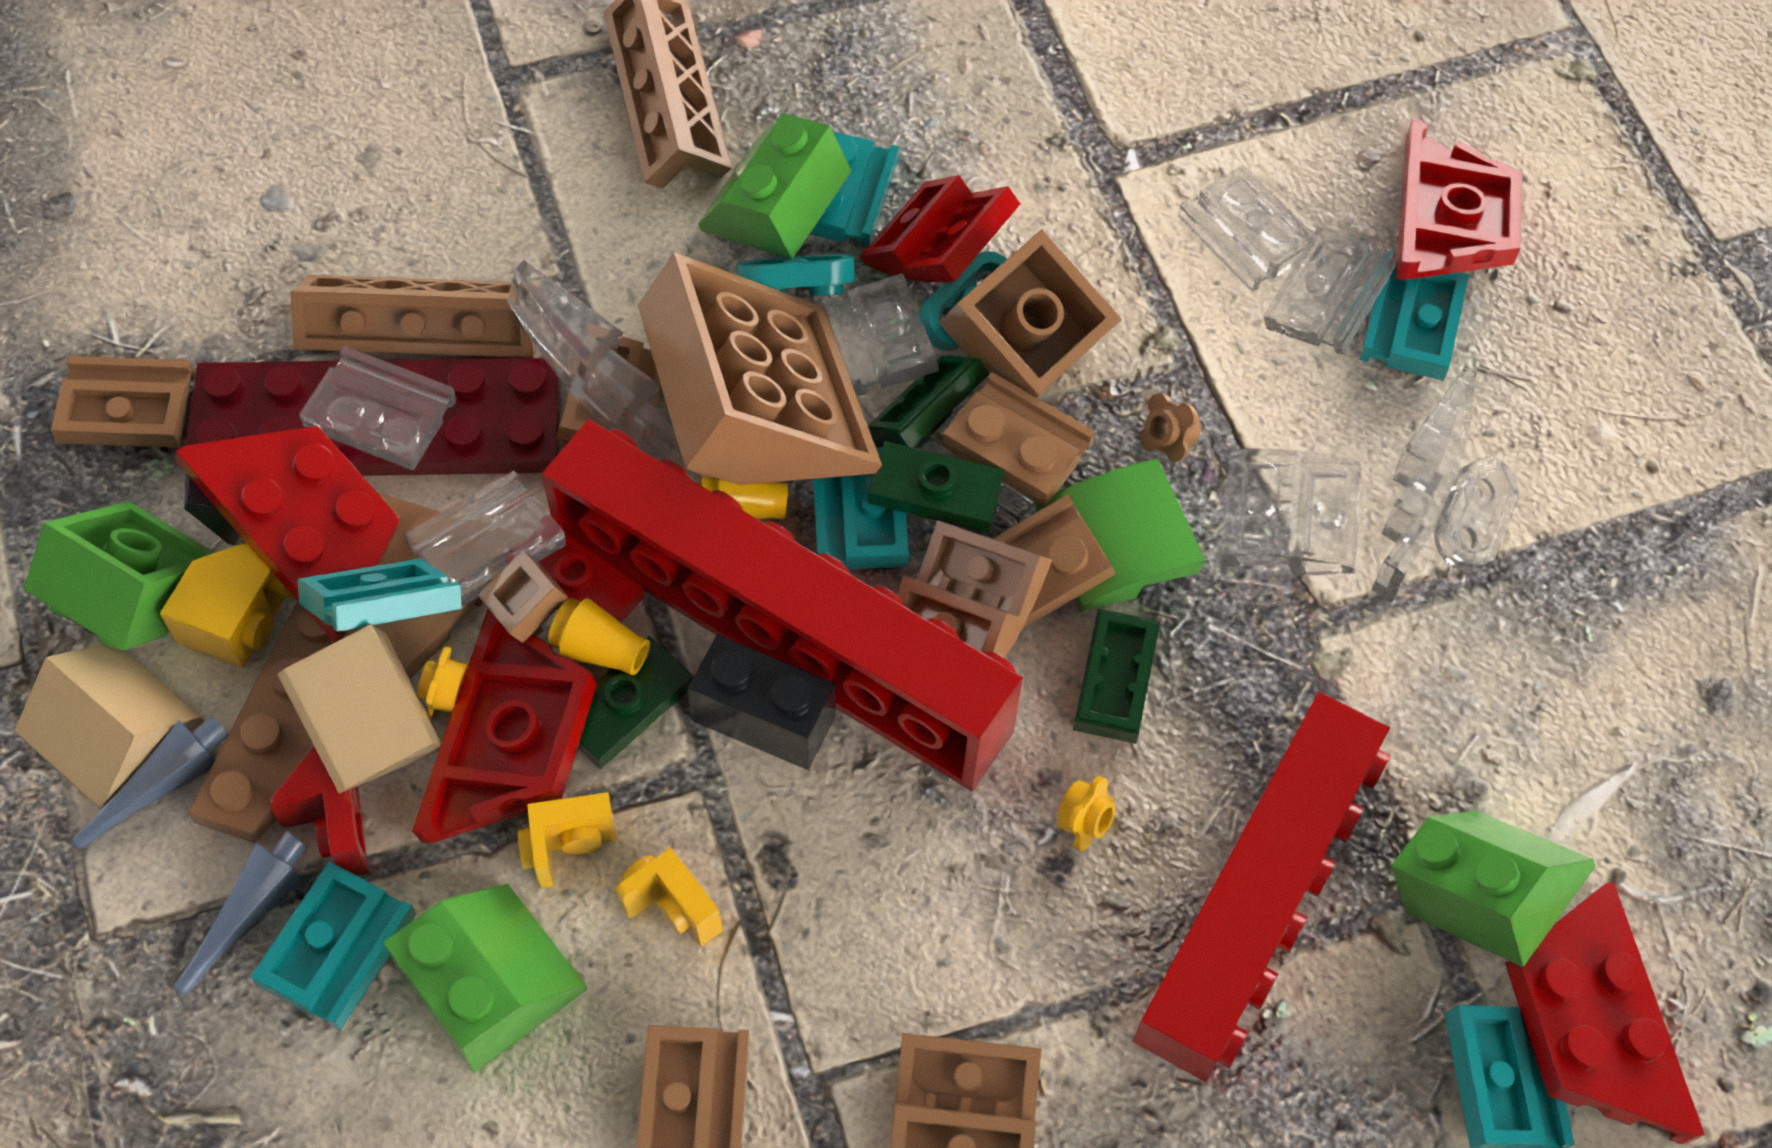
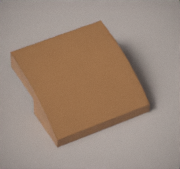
M937 520L917 579L903 576L897 596L906 608L926 620L935 618L948 624L955 630L960 640L980 652L990 651L1005 658L1037 600L1052 559Z
M902 1033L890 1148H1034L1035 1114L1042 1048Z

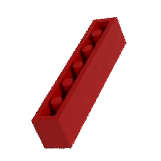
M1318 691L1142 1017L1132 1042L1204 1082L1208 1081L1217 1062L1228 1069L1231 1068L1249 1031L1239 1027L1237 1023L1247 1004L1258 1010L1264 1004L1279 974L1267 968V965L1277 947L1290 953L1308 917L1299 913L1296 909L1305 892L1318 898L1331 874L1336 861L1324 855L1334 837L1346 843L1364 809L1352 801L1361 784L1374 790L1391 757L1390 754L1380 750L1391 727Z

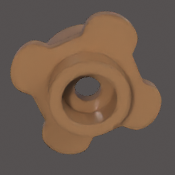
M1156 393L1148 401L1150 414L1147 416L1144 428L1140 433L1141 444L1147 451L1159 450L1166 453L1168 459L1172 462L1183 461L1188 456L1189 449L1196 444L1200 436L1201 424L1199 416L1191 404L1173 403L1167 394Z

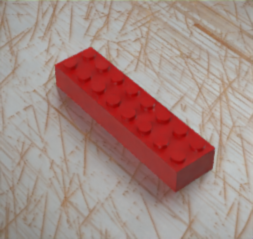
M588 419L541 473L554 526L643 586L646 593L713 634L720 635L836 683V709L973 792L1014 733L1023 677L1016 673L1014 667L1005 658L990 651L982 653L960 640L958 634L948 624L935 618L926 620L906 608L901 599L889 589L879 585L873 587L852 576L846 566L835 557L826 553L815 554L798 544L792 534L781 525L771 521L763 523L744 512L740 504L727 493L720 490L711 492L692 481L686 471L675 462L668 459L659 461L638 448L633 439L624 432L615 428H611L608 431Z

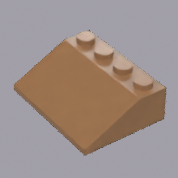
M673 252L639 302L638 308L685 469L691 470L705 478L714 477L737 485L876 474L882 463L823 306Z

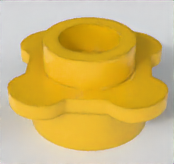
M444 646L439 663L430 660L426 662L418 686L417 696L420 699L426 700L428 705L427 714L431 720L435 718L437 710L452 714L468 667L466 663L450 659L452 648Z
M1097 776L1091 784L1082 780L1076 781L1065 793L1058 809V827L1075 835L1074 848L1081 852L1088 849L1093 837L1100 839L1108 832L1115 817L1116 805L1114 799L1108 796L1107 793L1108 779L1102 776Z

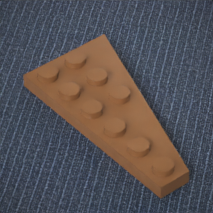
M378 493L400 518L398 529L378 565L420 558L448 576V583L457 581L461 584L462 609L373 625L386 633L409 679H411L450 638L449 631L473 605L481 606L483 601L478 594L506 567V563L529 539ZM298 601L188 811L195 824L255 843L277 820L269 806L270 799L314 747L277 674L283 669L334 643ZM364 627L347 630L343 638Z

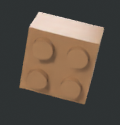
M1041 229L961 299L938 324L968 357L980 358L989 375L991 372H994L1033 396L1038 397L1114 328L1122 318Z

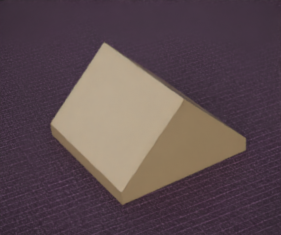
M372 624L296 662L277 674L339 794L437 753L440 750L442 740L420 698L417 696V692L386 633Z
M102 644L45 657L14 731L101 810L150 757L178 720L190 732L200 726L204 720L125 650L122 651Z

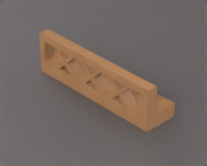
M615 0L604 11V17L644 182L663 189L686 166L719 178L724 177L732 167L688 0ZM660 10L671 14L674 26ZM669 47L683 61L685 68L671 54ZM680 89L695 105L696 111L681 95ZM691 132L705 146L706 151L694 146Z
M307 275L291 290L294 350L533 358L536 353V310L543 300L542 283Z

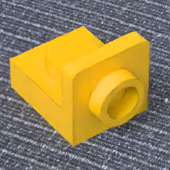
M608 792L527 804L530 828L518 829V843L523 870L535 869L540 888L554 886L552 850L562 849L563 852L568 854H584L599 849L602 843L617 841L614 815Z
M671 847L656 858L654 855H647L637 860L624 872L621 878L622 882L615 887L620 907L628 918H632L656 901L659 911L670 927L678 935L688 929L701 947L723 932L718 907Z

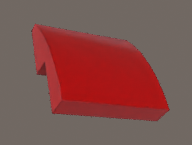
M960 175L926 181L859 257L865 265L893 276L922 282H955L1021 203L1009 186L972 193Z

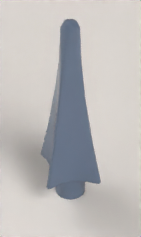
M213 716L209 717L192 732L178 720L150 757L127 783L74 835L71 841L73 847L77 849L85 848L139 810L210 771L215 759L209 752L227 738V731Z
M287 831L270 852L255 843L214 924L175 983L174 990L178 995L184 996L188 994L207 971L244 933L304 880L292 867L308 848L307 845Z

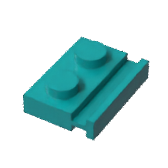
M833 132L852 172L809 235L844 243L846 238L862 241V247L867 248L873 241L899 161V146L891 144L890 149L876 147L874 140Z
M1386 254L1359 360L1368 362L1371 357L1387 361L1385 367L1444 381L1450 367L1470 274L1459 272L1409 280L1397 279V262H1393L1395 256Z
M876 448L880 457L882 448ZM874 474L813 479L817 555L820 553L829 554L846 565L847 569L908 567L909 551L906 513L868 504V492Z
M420 558L298 579L299 604L325 624L333 626V629L337 632L366 627L370 624L377 625L462 609L461 584L457 581L448 583V576Z
M328 862L250 978L259 988L313 1017H319L328 1022L331 1027L341 1031L390 956L383 941L409 924L416 916V912L413 906L406 901L400 902L389 896L385 890Z
M1457 1005L1444 1013L1470 1148H1569L1575 1145L1566 1102L1548 1096L1519 1007Z

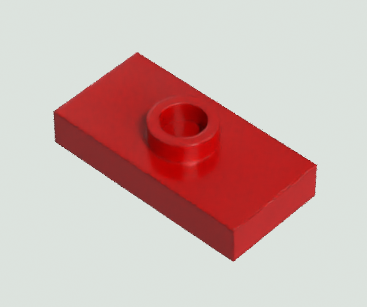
M547 520L506 563L507 566L522 550L526 551L541 564L568 596L567 599L574 598L581 602L589 598L621 623L645 597L643 586Z

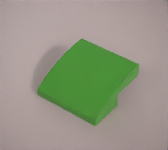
M1158 458L1118 468L1076 483L1056 492L1047 504L1048 506L1068 494L1116 573L1113 577L1075 598L1080 612L1136 599L1142 587L1199 574L1206 561ZM1039 503L1035 507L1037 512L1045 508Z

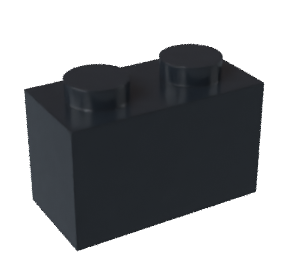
M717 634L688 686L692 722L806 770L810 769L836 717V683Z

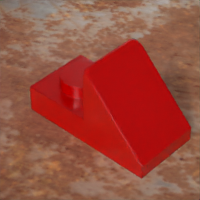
M314 746L270 799L269 806L282 827L315 822L316 839L322 858L332 857L335 865L356 876L369 874L359 787H354L339 794Z

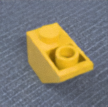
M245 542L193 560L159 614L176 643L244 668L254 650H260L267 643L273 629V618L286 597L290 598L293 595Z

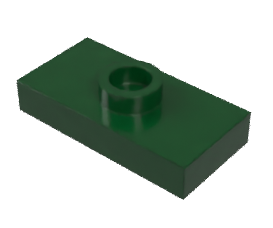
M941 355L868 425L875 447L883 448L884 441L914 448L930 431L946 424L953 416V409L989 375L980 358Z
M884 441L879 457L882 466L873 476L868 492V504L989 533L1004 482L1005 470Z
M1098 608L1073 731L1134 744L1137 743L1160 621Z
M650 635L646 638L650 641L649 653L636 675L632 676L612 668L596 682L597 686L578 749L599 769H602L688 692V686L694 677Z

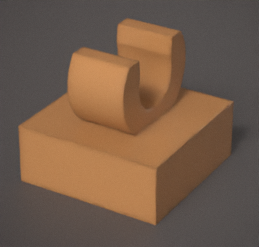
M524 550L478 594L507 632L522 643L532 633L539 636L544 631L540 625L556 609L559 610L568 598L541 564Z

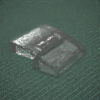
M1231 449L1221 556L1226 567L1288 564L1293 576L1355 574L1362 470L1360 461L1301 450Z

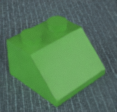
M782 113L755 140L698 223L701 231L793 260L852 172L831 127L826 124Z
M128 501L44 522L23 589L46 603L48 609L54 614L70 618L96 634V638L102 644L124 651L167 635L169 630L159 613L191 562L215 552Z
M1475 810L1428 817L1392 863L1391 868L1406 914L1524 967L1592 873L1595 863L1594 859Z
M508 884L441 900L383 941L398 972L473 1073H476L588 990L577 972Z

